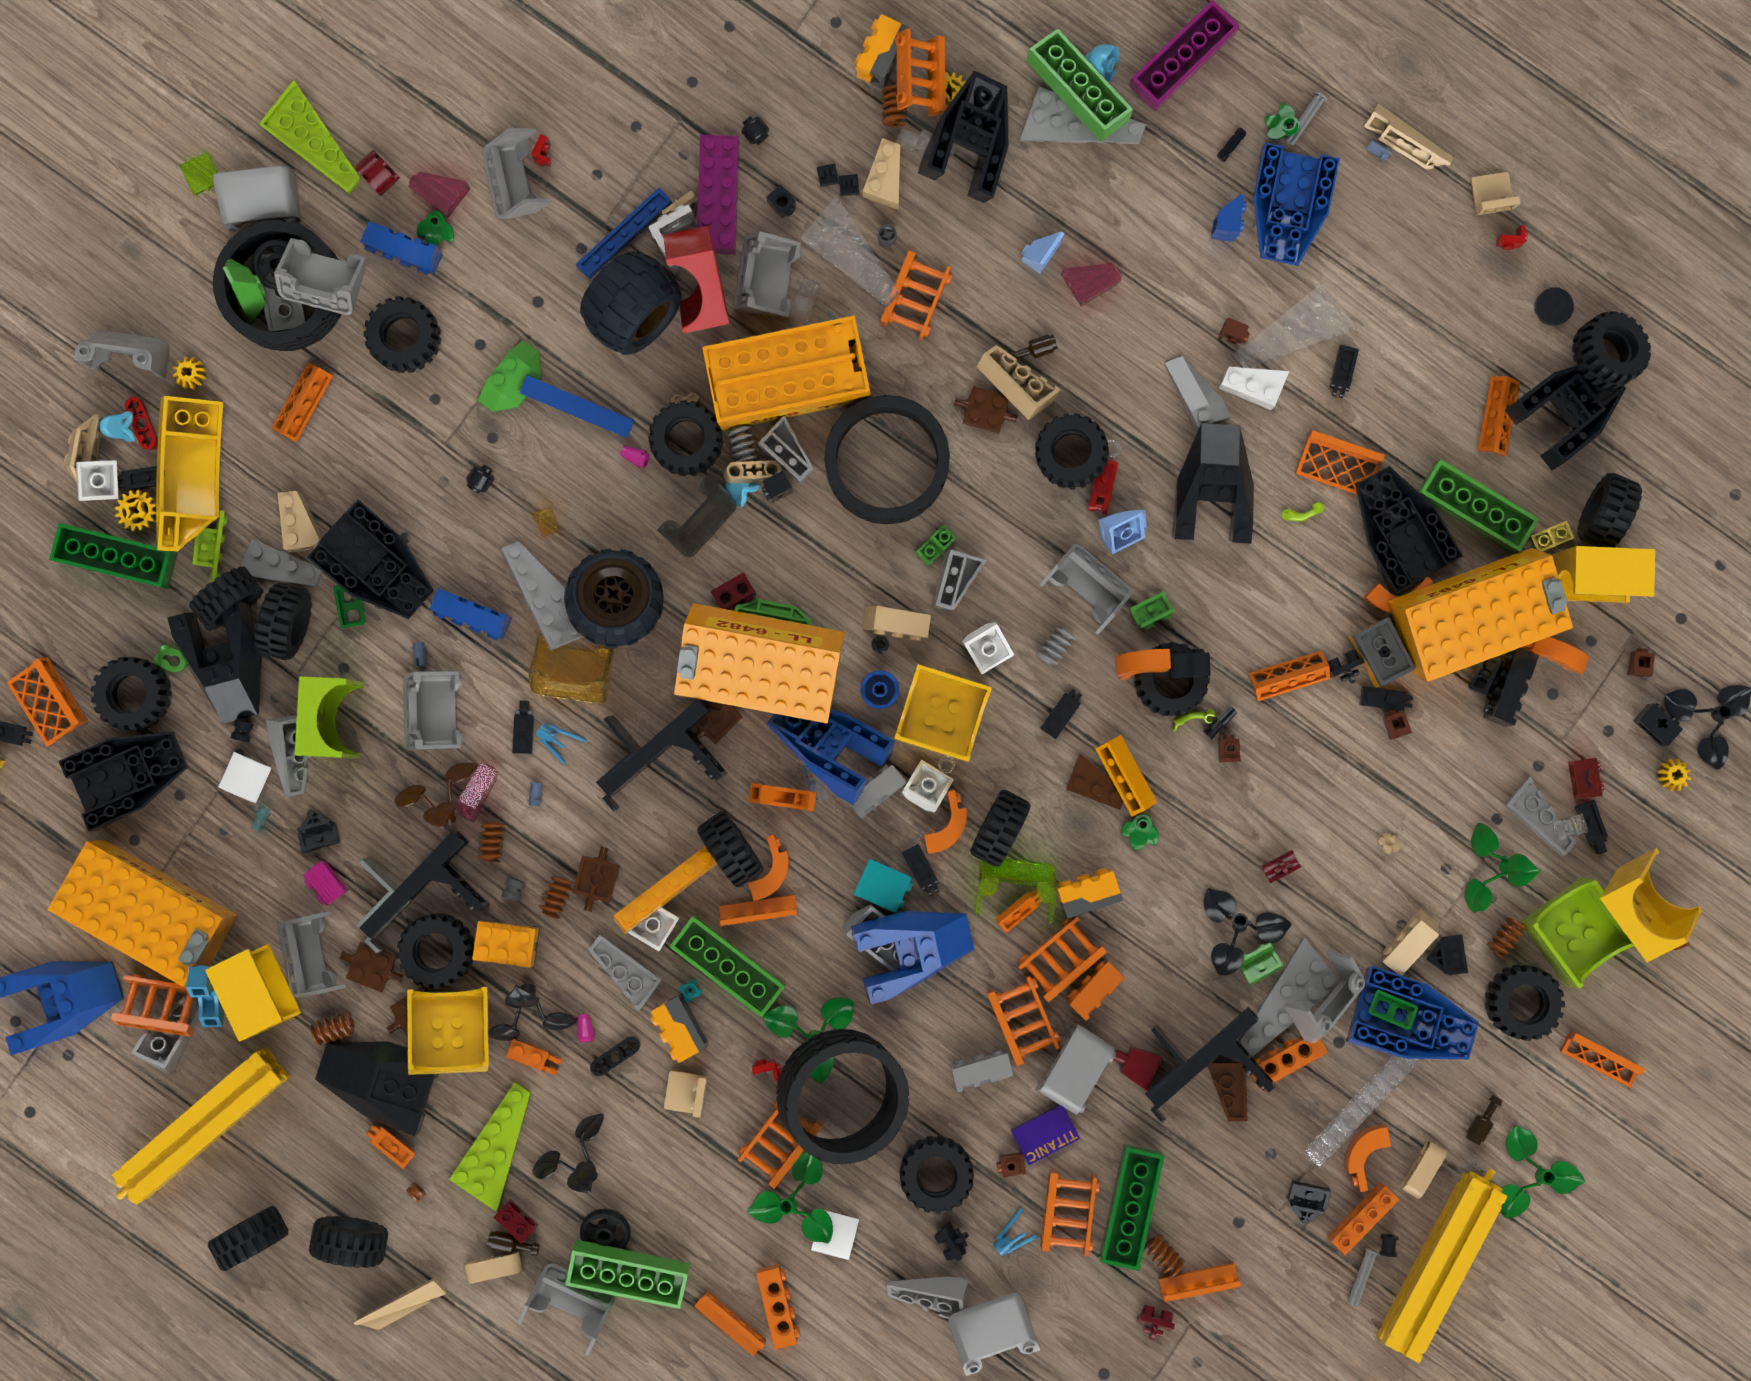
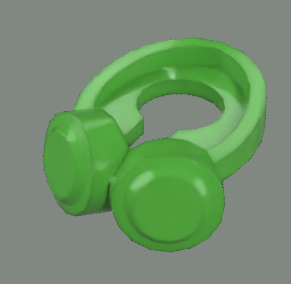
M169 644L162 645L158 649V654L154 657V664L158 668L163 667L170 672H180L187 665L181 652L171 648ZM164 656H178L180 659L179 665L176 667L171 666Z

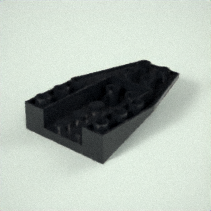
M1390 466L1355 485L1367 545L1392 595L1400 593L1414 585V583L1463 557L1435 506Z
M355 500L304 557L349 595L406 619H410L434 591L403 538L360 500Z
M174 732L113 737L58 761L65 778L72 779L84 807L85 813H82L81 816L88 832L98 831L143 809L189 768Z
M329 1042L326 1044L315 1080L363 1116L416 1136L420 1133L426 1115L424 1110L434 1080L438 1078L439 1074L408 1075V1047L393 1042Z

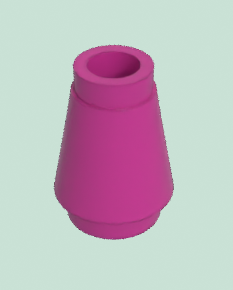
M623 446L620 456L638 468H645L650 460V454L643 449Z
M589 1014L578 1015L577 1039H579V1043L595 1041L594 1036L596 1034Z

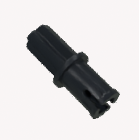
M1228 706L1218 717H1214L1215 720L1203 732L1212 740L1222 728H1226L1225 725L1237 714V711L1232 706Z

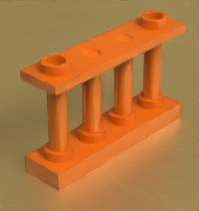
M907 28L896 34L897 110L917 104L927 106L928 116L936 117L943 114L946 109L945 37L938 35L927 42L911 38V29ZM911 47L927 50L928 61L912 58ZM911 66L927 69L928 80L911 76ZM912 85L928 88V99L913 96Z
M909 250L881 317L880 324L887 327L889 322H896L921 332L919 340L923 341L924 336H929L932 326H929L945 284H950L953 274L950 273V266H947L944 273L917 262L918 260L915 259L916 253ZM916 269L941 279L938 290L911 280V277H908L910 270L914 271ZM903 287H910L935 297L931 308L903 297V294H901ZM902 304L927 314L924 325L896 315V312H894L896 305L900 306Z
M1077 916L1066 918L1062 922L1064 926L1030 955L1026 953L1018 960L1019 964L1017 966L1021 970L1023 967H1026L1044 988L1043 991L1045 993L1042 996L1047 1002H1050L1107 953L1101 945L1098 947L1096 945L1093 946L1076 926L1075 923L1079 920ZM1068 929L1088 950V956L1084 959L1078 958L1061 938V935ZM1054 941L1073 962L1074 968L1069 972L1067 970L1064 971L1046 950ZM1039 954L1058 975L1059 981L1054 985L1049 983L1031 962Z
M138 974L124 975L123 979L130 984L123 1011L112 1013L111 1021L119 1026L192 1037L194 1029L187 1020L194 997L190 998L186 986L182 987L177 983L145 979ZM138 986L149 987L142 1014L132 1016L131 1009ZM157 989L168 990L161 1016L158 1019H151L149 1015ZM175 993H187L180 1019L177 1022H170L168 1018Z
M1029 975L1025 976L1028 983L1002 994H995L994 990L986 992L1017 1066L1024 1064L1023 1058H1025V1055L1051 1044H1054L1057 1050L1060 1049L1058 1043H1061L1058 1033H1053L1036 992L1039 989L1035 978L1031 979ZM1029 990L1032 991L1035 1001L1009 1012L1002 1011L1000 1005L1003 1004V1001ZM1039 1008L1042 1019L1014 1030L1013 1028L1010 1030L1008 1022L1011 1021L1010 1019ZM1041 1027H1047L1050 1037L1023 1048L1017 1047L1015 1040H1018V1037Z
M777 1102L773 1106L775 1108L774 1112L748 1146L744 1144L738 1151L740 1155L738 1161L741 1163L746 1157L769 1175L770 1180L768 1184L774 1189L804 1151L790 1132L774 1120L778 1115ZM799 1115L800 1123L808 1133L816 1135L822 1128V1123L817 1119L814 1123L811 1121L809 1123ZM768 1126L793 1144L792 1147L794 1149L790 1154H785L762 1136ZM756 1142H759L780 1159L782 1165L779 1169H773L750 1151Z
M1049 1170L1040 1246L1042 1251L1050 1252V1246L1054 1245L1083 1248L1084 1256H1088L1089 1251H1092L1093 1239H1090L1095 1193H1099L1100 1181H1097L1095 1175H1091V1182L1062 1179L1061 1176H1058L1057 1170ZM1060 1186L1090 1190L1089 1200L1081 1201L1059 1198V1196H1056V1191ZM1058 1206L1087 1209L1086 1221L1059 1218L1057 1215H1054L1055 1207L1058 1208ZM1059 1225L1085 1229L1084 1240L1055 1237L1052 1234V1227Z

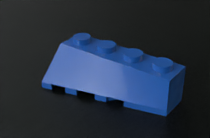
M371 221L368 222L360 241L365 246L364 249L373 254L376 251L382 253V257L390 261L393 258L399 260V264L410 268V266L416 267L417 271L424 275H428V273L435 274L443 255L436 245L432 243L428 245L418 238H414V241H412L404 233L397 232L394 234V231L390 228Z
M439 588L429 610L434 611V616L442 619L445 616L452 618V623L459 626L465 623L470 625L469 630L480 633L481 630L487 632V637L498 640V637L504 639L512 617Z

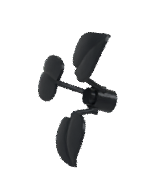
M1731 685L1723 688L1717 696V700L1721 705L1709 709H1694L1697 705V699L1689 690L1679 689L1667 693L1664 697L1666 709L1677 720L1689 721L1693 716V712H1710L1712 719L1718 722L1710 738H1703L1699 742L1697 752L1706 764L1714 769H1721L1728 758L1729 746L1724 737L1718 736L1714 738L1721 725L1724 724V720L1729 719L1731 716H1741L1746 713L1750 704L1751 687Z
M1210 888L1206 890L1204 897L1206 915L1216 923L1224 921L1225 918L1232 920V928L1235 931L1231 946L1227 943H1220L1211 952L1212 964L1220 976L1236 972L1243 964L1244 953L1241 949L1234 948L1238 933L1244 932L1247 926L1258 930V937L1263 942H1271L1272 944L1280 941L1291 927L1290 921L1281 915L1271 912L1262 913L1257 916V927L1251 921H1248V917L1245 914L1238 913L1230 916L1236 910L1234 897L1224 891Z
M533 984L515 985L505 998L506 1005L518 1008L513 1025H496L488 1031V1037L500 1041H511L518 1038L520 1031L515 1028L522 1007L537 1005L540 1016L544 1020L542 1026L550 1030L567 1029L573 1026L578 1021V1018L562 1012H555L545 1016L539 1003V997H536V986Z
M596 1114L583 1119L575 1130V1136L580 1139L579 1142L587 1162H580L575 1169L559 1160L560 1153L553 1150L546 1152L537 1160L532 1174L538 1179L548 1178L556 1171L557 1165L560 1164L573 1172L567 1180V1186L577 1192L591 1193L592 1183L597 1179L598 1173L596 1172L595 1165L589 1158L584 1141H590L597 1135L603 1123L604 1115Z

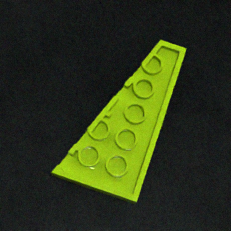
M293 80L259 125L348 194H351L360 183L361 178L297 83Z
M514 1082L449 1179L496 1212L500 1206L531 1092L517 1082Z

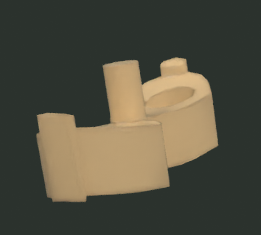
M693 392L689 393L686 397L676 394L670 399V402L677 404L680 401L686 400L688 403L694 401L698 404L700 397Z

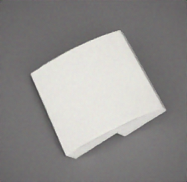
M233 752L218 787L256 803L271 767Z
M826 1211L833 1223L832 1239L828 1244L813 1241L811 1250L849 1260L859 1219Z

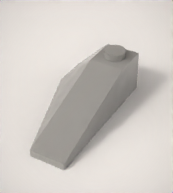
M1183 356L1165 363L1195 432L1198 431L1201 423L1217 424L1231 417L1223 399Z
M297 715L266 720L268 739L285 797L304 794L308 774L306 767L308 757H311L295 755Z
M869 905L854 912L843 924L842 928L845 934L854 941L851 930L852 925L885 916L872 905ZM894 942L865 950L890 971L899 969Z
M186 995L171 1008L168 1018L170 1022H177L180 1019ZM198 997L193 999L187 1020L193 1029L199 1018ZM150 1030L140 1037L131 1054L171 1075L181 1059L190 1037Z
M937 1277L887 1282L889 1297L907 1304H919L922 1306V1310L927 1312L929 1309L939 1312L940 1317L949 1319L953 1313L966 1309L968 1280L960 1277Z

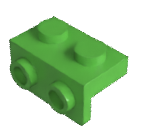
M1163 591L1129 608V611L1138 628L1144 627L1147 630L1155 626V621L1161 619L1163 622L1173 617L1171 613L1175 612V609L1171 607Z
M1270 942L1259 945L1252 953H1245L1243 964L1239 969L1251 986L1284 968V965Z

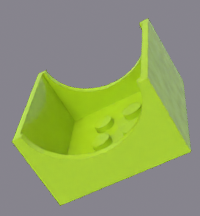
M299 676L295 738L296 756L360 759V753L351 751L341 742L336 730V713L343 698L353 690L364 688L365 682L344 678Z
M1579 878L1520 921L1529 930H1525L1562 982L1567 986L1577 989L1582 988L1586 977L1605 961L1628 948L1635 947L1600 900L1604 890L1596 879Z

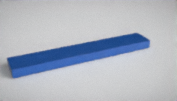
M658 188L576 263V266L588 279L592 278L655 220L662 210L673 203L672 200Z
M528 375L520 391V394L625 438L628 437L634 420Z

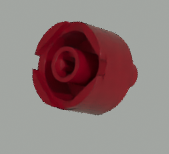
M375 150L367 154L354 167L380 196L400 179Z

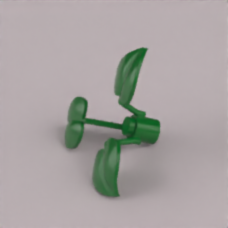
M1478 823L1471 838L1472 849L1480 857H1486L1490 854L1492 857L1501 859L1502 861L1499 864L1501 873L1483 881V883L1478 879L1469 881L1465 888L1466 903L1474 913L1484 911L1492 903V893L1485 886L1486 884L1508 874V881L1516 887L1525 886L1532 882L1541 870L1522 854H1514L1509 859L1506 856L1495 854L1493 851H1496L1499 847L1496 834L1487 825Z
M836 997L826 1001L820 1010L821 1016L826 1019L821 1030H811L809 1033H806L795 1024L798 1019L797 1013L790 1006H777L766 1012L763 1017L768 1029L776 1036L789 1037L793 1033V1028H796L808 1041L809 1038L824 1032L828 1022L834 1029L847 1027L853 1017L854 1001L844 997ZM832 1057L820 1064L809 1076L822 1084L831 1073L834 1058Z
M1514 1126L1509 1132L1506 1140V1149L1513 1160L1521 1161L1525 1158L1537 1168L1535 1172L1536 1182L1522 1186L1520 1189L1515 1184H1509L1502 1188L1504 1189L1502 1193L1508 1196L1505 1203L1501 1206L1504 1218H1514L1528 1208L1530 1196L1523 1192L1525 1189L1544 1184L1551 1186L1558 1194H1568L1585 1182L1582 1174L1568 1162L1557 1161L1552 1164L1551 1170L1542 1168V1166L1531 1160L1528 1156L1536 1152L1538 1146L1537 1139L1530 1131L1519 1126Z
M807 1152L802 1153L792 1166V1176L795 1180L801 1181V1184L790 1194V1197L780 1201L776 1193L772 1191L762 1192L748 1209V1214L756 1220L768 1224L777 1223L782 1219L783 1215L791 1213L805 1215L807 1218L802 1222V1232L805 1237L814 1242L828 1244L833 1235V1223L829 1214L820 1208L814 1209L811 1214L797 1210L798 1202L794 1198L805 1182L809 1185H814L821 1180L823 1167L820 1160Z

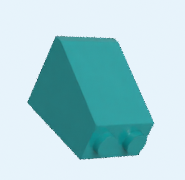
M869 858L854 891V895L896 913L897 909H902L906 901L903 899L905 892H910L914 882L911 881V876Z

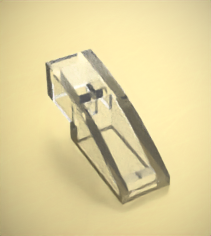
M902 128L896 143L900 144V149L923 155L932 133L922 130L920 136ZM952 145L950 155L956 153L957 145Z

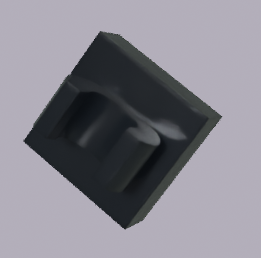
M835 163L817 167L820 187L839 184Z
M858 174L839 176L840 196L859 195Z

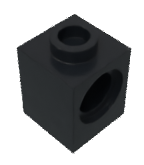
M781 184L766 197L768 204L782 219L785 216L789 217L796 210V201ZM782 199L788 202L784 207L777 204Z

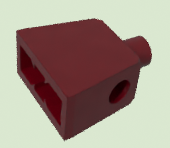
M1130 1046L1127 1053L1117 1049L1113 1060L1122 1064L1119 1071L1143 1089L1148 1090L1163 1057L1157 1053Z

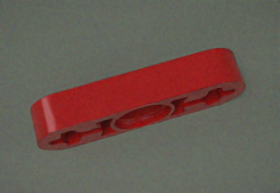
M137 397L128 398L125 402V409L133 414L131 424L139 445L146 450L156 449L158 437L144 402ZM133 402L139 404L136 408L141 414L137 415V412L131 408ZM140 419L146 420V426L143 429L137 427V422ZM141 433H146L149 438L153 439L150 442V446L145 444L147 441L146 435Z

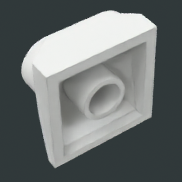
M102 459L98 461L76 462L79 501L118 499L116 460Z
M996 622L985 624L968 634L962 641L981 675L1014 656Z
M921 760L902 793L906 799L922 809L935 812L954 779Z
M661 907L628 933L660 951L679 917Z

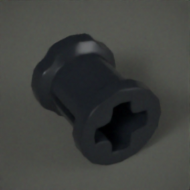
M881 635L872 640L874 652L882 654L887 651L889 642L886 637ZM879 640H883V644H886L881 650L877 649V645H874Z
M1381 1234L1383 1241L1382 1250L1379 1251L1380 1255L1397 1257L1395 1249L1396 1241L1399 1240V1237L1391 1234Z

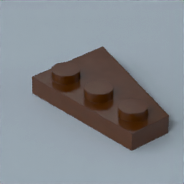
M1079 754L1066 790L1121 810L1123 800L1112 779Z
M1211 1062L1208 1065V1069L1228 1122L1248 1121L1246 1072L1242 1068L1243 1063Z

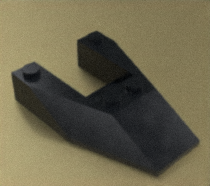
M974 70L941 115L922 156L918 174L934 181L943 176L954 143L979 155L967 196L982 203L994 198L1009 146L1007 86Z
M1577 366L1552 373L1506 408L1505 412L1517 425L1550 400L1572 429L1540 455L1552 471L1568 461L1602 433L1626 390L1625 386L1615 389L1609 387L1607 389L1602 388L1600 384L1596 386L1590 383V379H1585L1582 371H1579Z
M1200 424L1177 478L1172 537L1174 539L1194 540L1198 500L1232 503L1229 540L1232 543H1252L1254 483L1240 425Z
M247 598L239 600L222 613L229 642L209 648L204 647L198 620L193 612L167 617L172 637L222 723L259 714L262 654L256 650L254 645L255 626Z

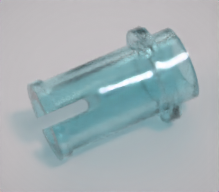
M258 807V810H255L256 816L251 829L263 832L267 817L271 814L269 809Z

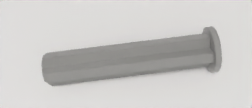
M1314 92L1315 97L1298 120L1300 123L1299 131L1292 136H1287L1285 138L1287 143L1290 145L1295 144L1322 103L1327 102V98L1323 94Z
M1368 1247L1364 1248L1366 1252L1348 1302L1354 1306L1359 1305L1376 1255L1380 1254L1378 1251Z

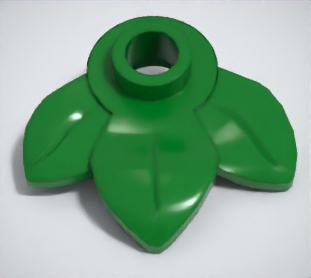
M1287 104L1280 105L1279 114L1264 118L1267 127L1270 129L1267 133V137L1270 139L1278 140L1285 135L1292 136L1300 129V123L1295 118L1294 109ZM1290 125L1294 126L1291 129H1287Z
M431 211L426 219L417 226V236H425L428 245L432 243L438 246L442 239L453 242V228L449 223L445 222L444 215L439 211ZM434 217L438 219L437 224H434L432 221Z
M1147 814L1137 815L1133 821L1126 822L1121 829L1122 836L1130 837V845L1135 851L1143 848L1146 842L1151 845L1158 843V830L1152 826V819ZM1141 821L1146 822L1145 826H1140L1139 824Z

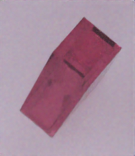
M420 171L417 175L412 176L408 186L414 194L441 212L446 218H449L471 189L465 181Z
M1112 263L1067 268L1062 271L1061 276L1082 307L1118 285L1122 274L1117 266L1114 267Z
M480 763L458 799L457 815L473 823L475 822L497 780L498 771L493 766Z

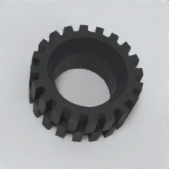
M240 566L237 569H231L230 572L223 573L221 577L218 576L212 583H208L204 589L198 592V595L192 598L193 600L190 601L189 607L206 630L212 631L220 626H225L222 613L243 598H247L249 607L254 605L261 598L263 589L247 568Z

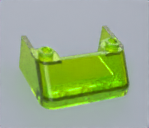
M1005 858L1000 867H994L981 860L974 909L976 915L980 914L981 896L994 895L998 890L999 882L1037 886L1036 895L1041 902L1049 903L1047 922L1053 923L1056 899V869L1053 865Z

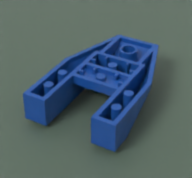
M835 710L830 711L828 723L775 713L767 722V726L836 796L852 805L863 793L866 778L836 762L837 757L847 747L883 767L892 755L895 744L893 739L852 716Z
M904 911L851 926L854 943L858 952L893 942L895 945L899 969L863 978L866 995L870 1004L890 1000L924 982L974 950L966 913Z
M51 961L0 977V998L37 987L48 1022L5 1037L10 1054L15 1055L73 1036L124 999L113 962Z

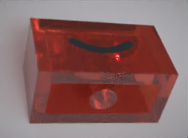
M1597 758L1568 761L1574 799L1603 796L1604 784L1600 780L1599 772H1601V765Z

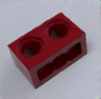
M744 572L711 591L720 608L733 611L737 604L742 601L746 603L753 600V595L756 594ZM741 584L748 586V591L745 594H739L737 591ZM724 594L731 595V601L728 604L721 602V597Z
M511 1199L494 1216L521 1244L538 1226Z

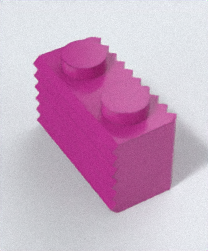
M326 861L319 862L303 875L305 877L304 883L309 889L315 890L317 893L316 898L322 905H331L348 892L346 886Z

